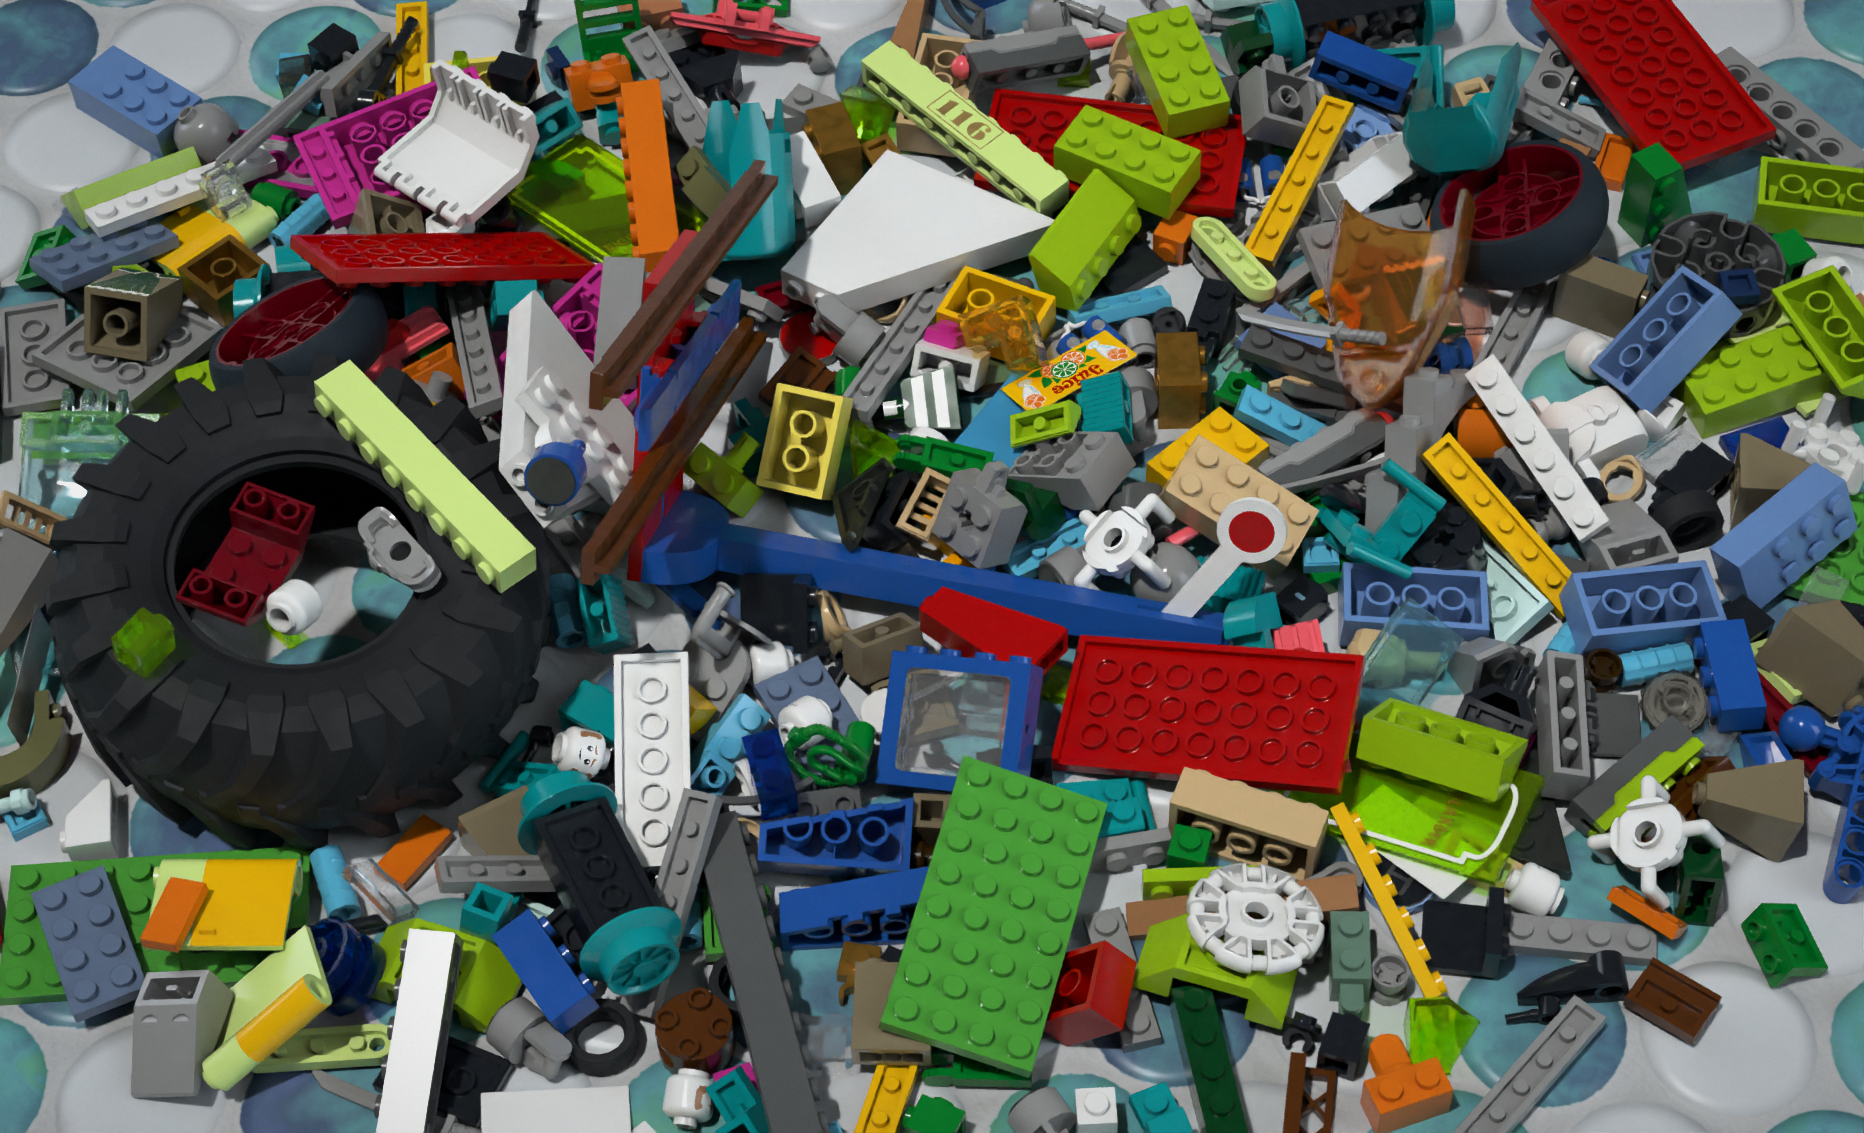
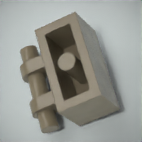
M899 612L840 634L839 639L829 643V648L833 655L843 652L844 672L865 686L889 677L893 650L906 652V645L923 647V634L920 631L919 623L905 613Z

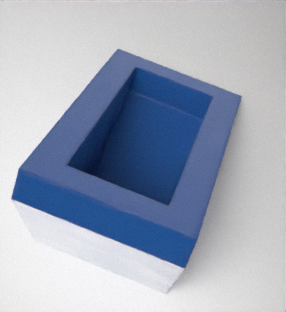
M1776 731L1739 735V745L1744 767L1793 760Z

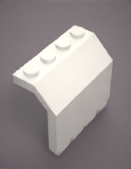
M439 59L430 66L438 90L429 115L377 159L379 165L374 169V175L389 185L394 186L413 200H417L418 203L436 214H440L441 217L457 227H462L467 222L475 223L524 179L540 136L536 126V116L528 107H521L511 101L504 93H497L487 87L482 80L473 79L458 66H451Z

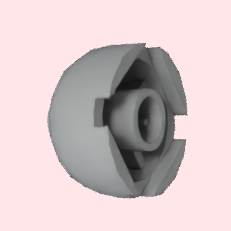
M1032 0L1027 9V20L1022 21L1024 33L1073 25L1066 1L1059 2V0Z
M213 103L190 105L178 114L173 138L175 146L179 151L194 146L200 163L205 165L216 159L231 145L227 139L232 132L237 135L239 124L219 105Z
M1169 542L1154 544L1145 555L1171 578L1170 586L1166 589L1159 588L1141 569L1135 566L1131 569L1130 573L1131 588L1134 595L1138 598L1169 603L1198 571V566L1201 567V562L1179 544Z

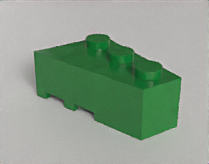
M1659 142L1631 155L1617 221L1625 232L1642 248L1652 242H1656L1660 232L1667 224L1687 214H1692L1683 167Z

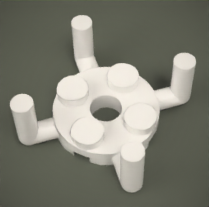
M1824 393L1811 420V427L1804 436L1801 446H1798L1806 424L1800 420H1794L1781 450L1810 464L1816 462L1844 479L1849 495H1856L1864 482V446L1859 443L1860 437L1853 431L1846 429L1840 432L1828 430L1826 422L1837 398L1831 393Z
M1148 494L1135 509L1124 506L1121 507L1123 510L1112 512L1109 509L1099 516H1096L1089 510L1080 512L1079 520L1087 527L1083 538L1086 542L1083 557L1087 564L1075 576V586L1100 590L1091 582L1097 573L1121 579L1126 577L1135 566L1141 569L1159 588L1166 589L1170 586L1171 578L1145 555L1152 548L1155 541L1146 517L1153 511L1165 524H1170L1175 519V513L1156 494ZM1121 535L1122 538L1117 545L1111 547L1112 541L1117 536Z
M1646 775L1641 780V798L1626 806L1628 810L1620 819L1618 817L1615 818L1610 833L1590 836L1587 840V846L1605 864H1612L1616 857H1618L1629 870L1641 873V891L1659 909H1666L1671 901L1657 886V872L1681 862L1688 837L1701 835L1714 849L1722 848L1725 844V838L1706 819L1686 821L1681 812L1675 806L1668 803L1670 794L1653 776ZM1651 827L1657 828L1656 835L1651 841L1641 842V835L1646 829Z

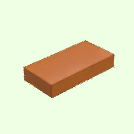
M1605 133L1595 165L1601 172L1607 189L1621 192L1630 158L1634 152L1635 143L1631 138Z
M422 814L375 865L376 872L406 891L436 856L453 839L452 831Z
M170 877L140 937L143 947L179 953L209 890L206 883Z
M1625 885L1613 887L1606 898L1672 940L1681 938L1688 927L1687 923L1666 910L1659 909L1653 902Z

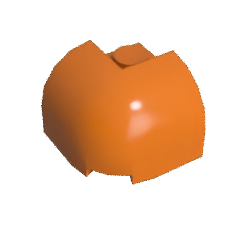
M1478 394L1471 397L1456 413L1454 439L1471 458H1493L1494 452L1503 446L1509 449L1514 447Z

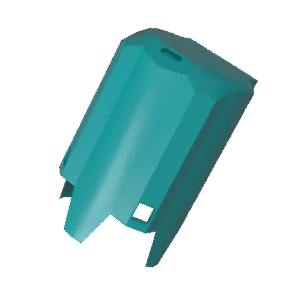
M1518 42L1502 57L1493 90L1487 93L1476 92L1466 106L1443 108L1435 103L1432 94L1433 65L1430 61V53H1428L1423 62L1402 127L1403 144L1411 159L1419 168L1439 176L1443 174H1462L1474 171L1481 172L1493 167L1500 160L1520 95L1517 78L1522 50Z
M776 99L773 130H768L760 102L742 103L738 122H736L729 100L712 101L703 152L719 173L731 184V189L744 172L748 171L754 159L766 161L765 174L778 176V185L722 261L782 256L796 241L790 132L785 131L782 99Z

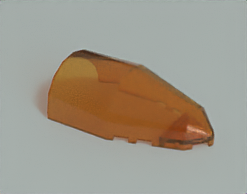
M1467 189L1459 190L1453 227L1436 231H1407L1388 227L1363 216L1351 206L1347 199L1340 200L1323 291L1324 298L1328 302L1329 316L1327 317L1329 326H1336L1338 321H1344L1347 328L1352 330L1360 329L1386 333L1387 340L1383 346L1347 341L1342 348H1336L1334 343H1332L1337 380L1369 410H1376L1403 397L1404 377L1417 373L1418 368L1425 365L1461 301L1476 215V206Z

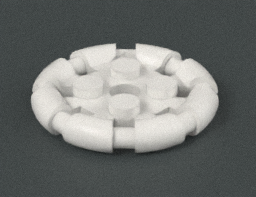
M1236 863L1217 868L1210 872L1207 879L1201 878L1195 884L1186 903V911L1190 914L1186 918V923L1196 944L1203 952L1210 951L1215 955L1214 961L1240 973L1250 974L1251 970L1264 971V975L1269 976L1292 971L1302 965L1303 959L1309 960L1315 955L1324 937L1325 927L1321 923L1324 915L1314 894L1306 886L1301 887L1295 882L1294 876L1268 865L1260 864L1259 867H1248L1246 863ZM1288 895L1286 901L1281 896ZM1247 913H1260L1264 919H1253ZM1222 935H1224V942L1219 939ZM1289 940V941L1292 942L1295 946L1292 947V946H1291L1290 944H1288L1286 941ZM1252 950H1264L1265 956L1252 955Z

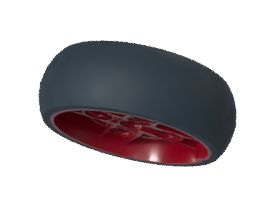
M1528 140L1505 145L1502 157L1493 167L1481 172L1452 174L1437 193L1430 213V236L1434 251L1437 256L1446 255L1449 271L1454 276L1478 288L1512 290L1550 280L1579 263L1598 243L1608 219L1609 196L1607 185L1601 172L1589 157L1568 144L1551 140Z
M324 274L299 280L269 294L238 315L214 341L209 354V369L215 389L219 390L245 382L242 361L262 357L276 366L286 376L310 375L316 354L337 356L344 363L350 359L365 373L379 358L387 344L389 324L383 302L367 283H357L355 288H341L336 286V283L331 279L324 277Z

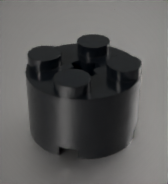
M1459 506L1444 508L1437 512L1436 518L1410 548L1415 567L1480 571L1482 567H1485L1487 560L1477 522L1472 516L1467 514L1464 508Z

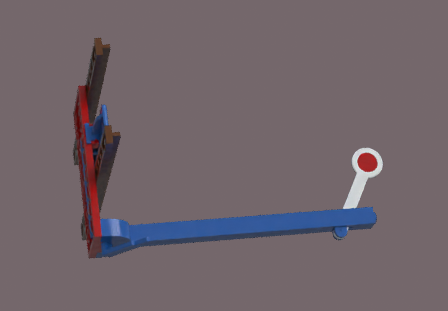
M754 159L748 171L744 172L699 232L685 229L643 282L642 306L602 356V360L590 372L589 409L602 411L613 398L619 399L629 388L637 374L638 390L637 408L634 415L633 476L595 529L591 539L582 548L580 583L593 586L602 574L609 575L612 573L629 548L627 580L655 584L691 618L699 617L704 609L705 602L708 601L688 583L705 579L713 574L715 570L741 575L745 573L812 574V586H817L818 589L920 607L926 597L933 596L943 586L1061 625L1068 629V635L1079 637L1080 635L1230 645L1231 639L1225 640L1224 613L1200 608L1242 562L1256 564L1271 560L1280 553L1287 538L1286 520L1281 511L1272 503L1256 497H1245L1231 502L1224 508L1217 523V537L1220 546L1172 600L1166 603L857 547L850 552L844 544L730 524L729 514L721 504L706 496L683 490L684 463L692 454L694 448L698 445L700 439L704 436L706 430L710 427L712 421L716 418L758 352L762 349L766 342L767 333L754 331L755 318L743 316L737 329H734L731 333L739 321L741 281L738 279L732 280L719 300L712 304L707 311L695 312L694 299L778 185V176L765 174L766 161ZM719 618L716 619L712 626L715 630L720 629Z

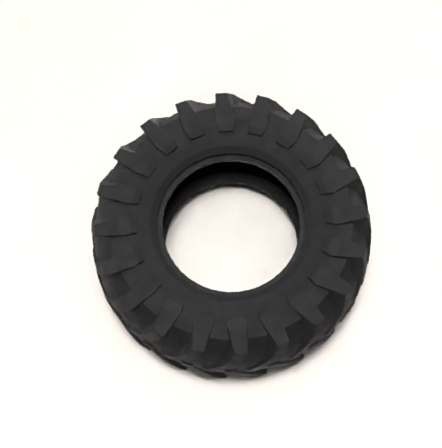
M316 354L310 375L286 376L263 357L243 360L245 382L213 392L192 377L176 383L173 386L183 403L182 406L155 422L129 413L114 426L129 438L130 441L107 464L82 463L72 479L77 485L86 490L87 493L78 505L73 519L54 522L50 538V545L60 552L54 583L45 592L47 614L53 616V619L50 621L55 648L53 651L64 688L96 754L125 787L133 784L146 802L169 820L183 827L195 815L215 835L232 845L249 849L253 848L261 829H268L282 837L290 845L303 851L311 852L324 845H328L329 829L351 825L360 828L371 836L382 839L401 832L395 812L421 799L433 800L446 807L450 806L464 796L452 780L479 756L498 760L510 744L499 734L511 720L520 704L532 703L535 700L539 682L532 676L535 674L540 661L541 649L546 646V641L550 634V617L546 615L550 611V582L544 531L541 524L498 470L501 439L488 441L480 423L473 414L452 395H449L433 406L423 389L406 372L387 366L374 382L377 388L536 548L537 569L502 593L491 583L489 585L485 584L478 576L475 566L468 559L462 560L456 554L448 538L444 534L439 536L432 529L428 518L421 511L416 512L411 508L405 498V494L398 487L393 488L387 483L382 470L375 463L369 464L363 458L359 447L352 440L347 441L344 439L336 423L329 416L325 418L319 413L314 404V399L316 398L314 381L344 363L337 356ZM246 482L315 506L316 511L308 539L340 541L366 549L363 546L365 541L358 531V523L363 516L375 507H384L397 518L408 533L432 557L441 571L438 583L432 589L421 593L413 591L402 613L374 640L345 655L307 664L267 663L233 653L214 642L192 621L195 608L176 602L175 599L193 568L205 572L232 528L229 509ZM408 544L396 546L391 554L392 559L396 561L406 559L411 553V546ZM137 616L140 632L121 650L117 635Z

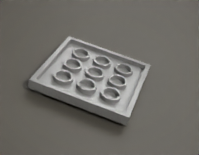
M182 308V311L151 359L144 362L84 352L83 313L35 350L31 356L34 365L134 412L175 379V371L177 369L192 365L207 353L224 328Z

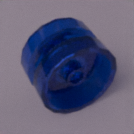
M331 916L319 920L310 928L332 996L331 1005L324 1011L330 1015L342 1017L352 1014L363 1006L375 992L382 979L386 960L385 951L378 942L366 934L359 933L354 926L342 918Z

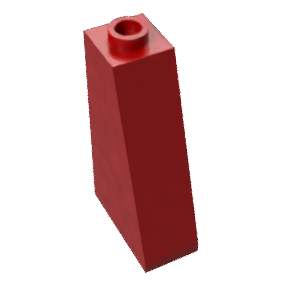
M943 586L933 596L926 597L919 607L920 631L947 649L962 651V657L974 658L975 652L996 654V661L1009 662L1010 655L1032 658L1031 664L1043 668L1044 676L1068 651V629ZM988 675L1010 690L1011 681L1008 677Z

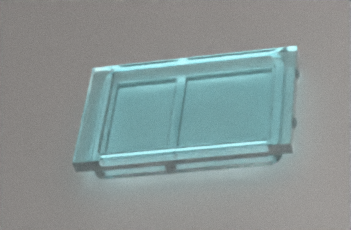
M1407 597L1404 603L1393 612L1364 656L1366 667L1358 706L1369 713L1389 697L1420 706L1464 639L1441 622L1437 616L1432 615L1413 599Z

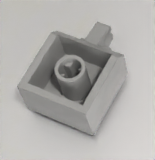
M1271 54L1268 59L1262 62V67L1255 65L1238 80L1243 136L1295 150L1317 108L1315 85L1311 81L1287 75L1283 56Z
M1000 460L986 463L983 471L975 467L953 472L931 531L979 570L1008 563L1028 512L1022 502L1005 490L1010 468Z

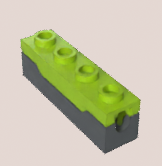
M1672 714L1577 795L1570 803L1564 817L1585 837L1589 838L1592 835L1610 833L1615 818L1618 817L1620 819L1628 810L1626 806L1632 801L1641 798V780L1644 776H1653L1667 792L1670 791L1677 784L1675 779L1680 774L1686 777L1693 768L1700 765L1701 760L1698 756L1705 744L1697 737H1694V734Z

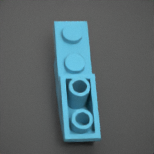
M742 693L736 697L719 723H712L692 753V790L722 795L736 775L733 771V763L741 760L771 718V715L747 694Z

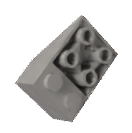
M1075 431L1074 434L1029 445L1023 454L1015 459L1013 466L1009 470L1008 478L1031 483L1033 487L1058 492L1061 504L1070 509L1099 511L1136 463L1118 432Z
M1631 498L1602 505V509L1612 523L1584 543L1578 540L1570 528L1586 561L1590 562L1592 571L1678 563L1679 555L1665 529Z
M210 970L146 973L134 1005L131 1095L134 1098L188 1097L198 1095L203 1081L202 1072L204 1070L202 1063L214 1051L234 993Z

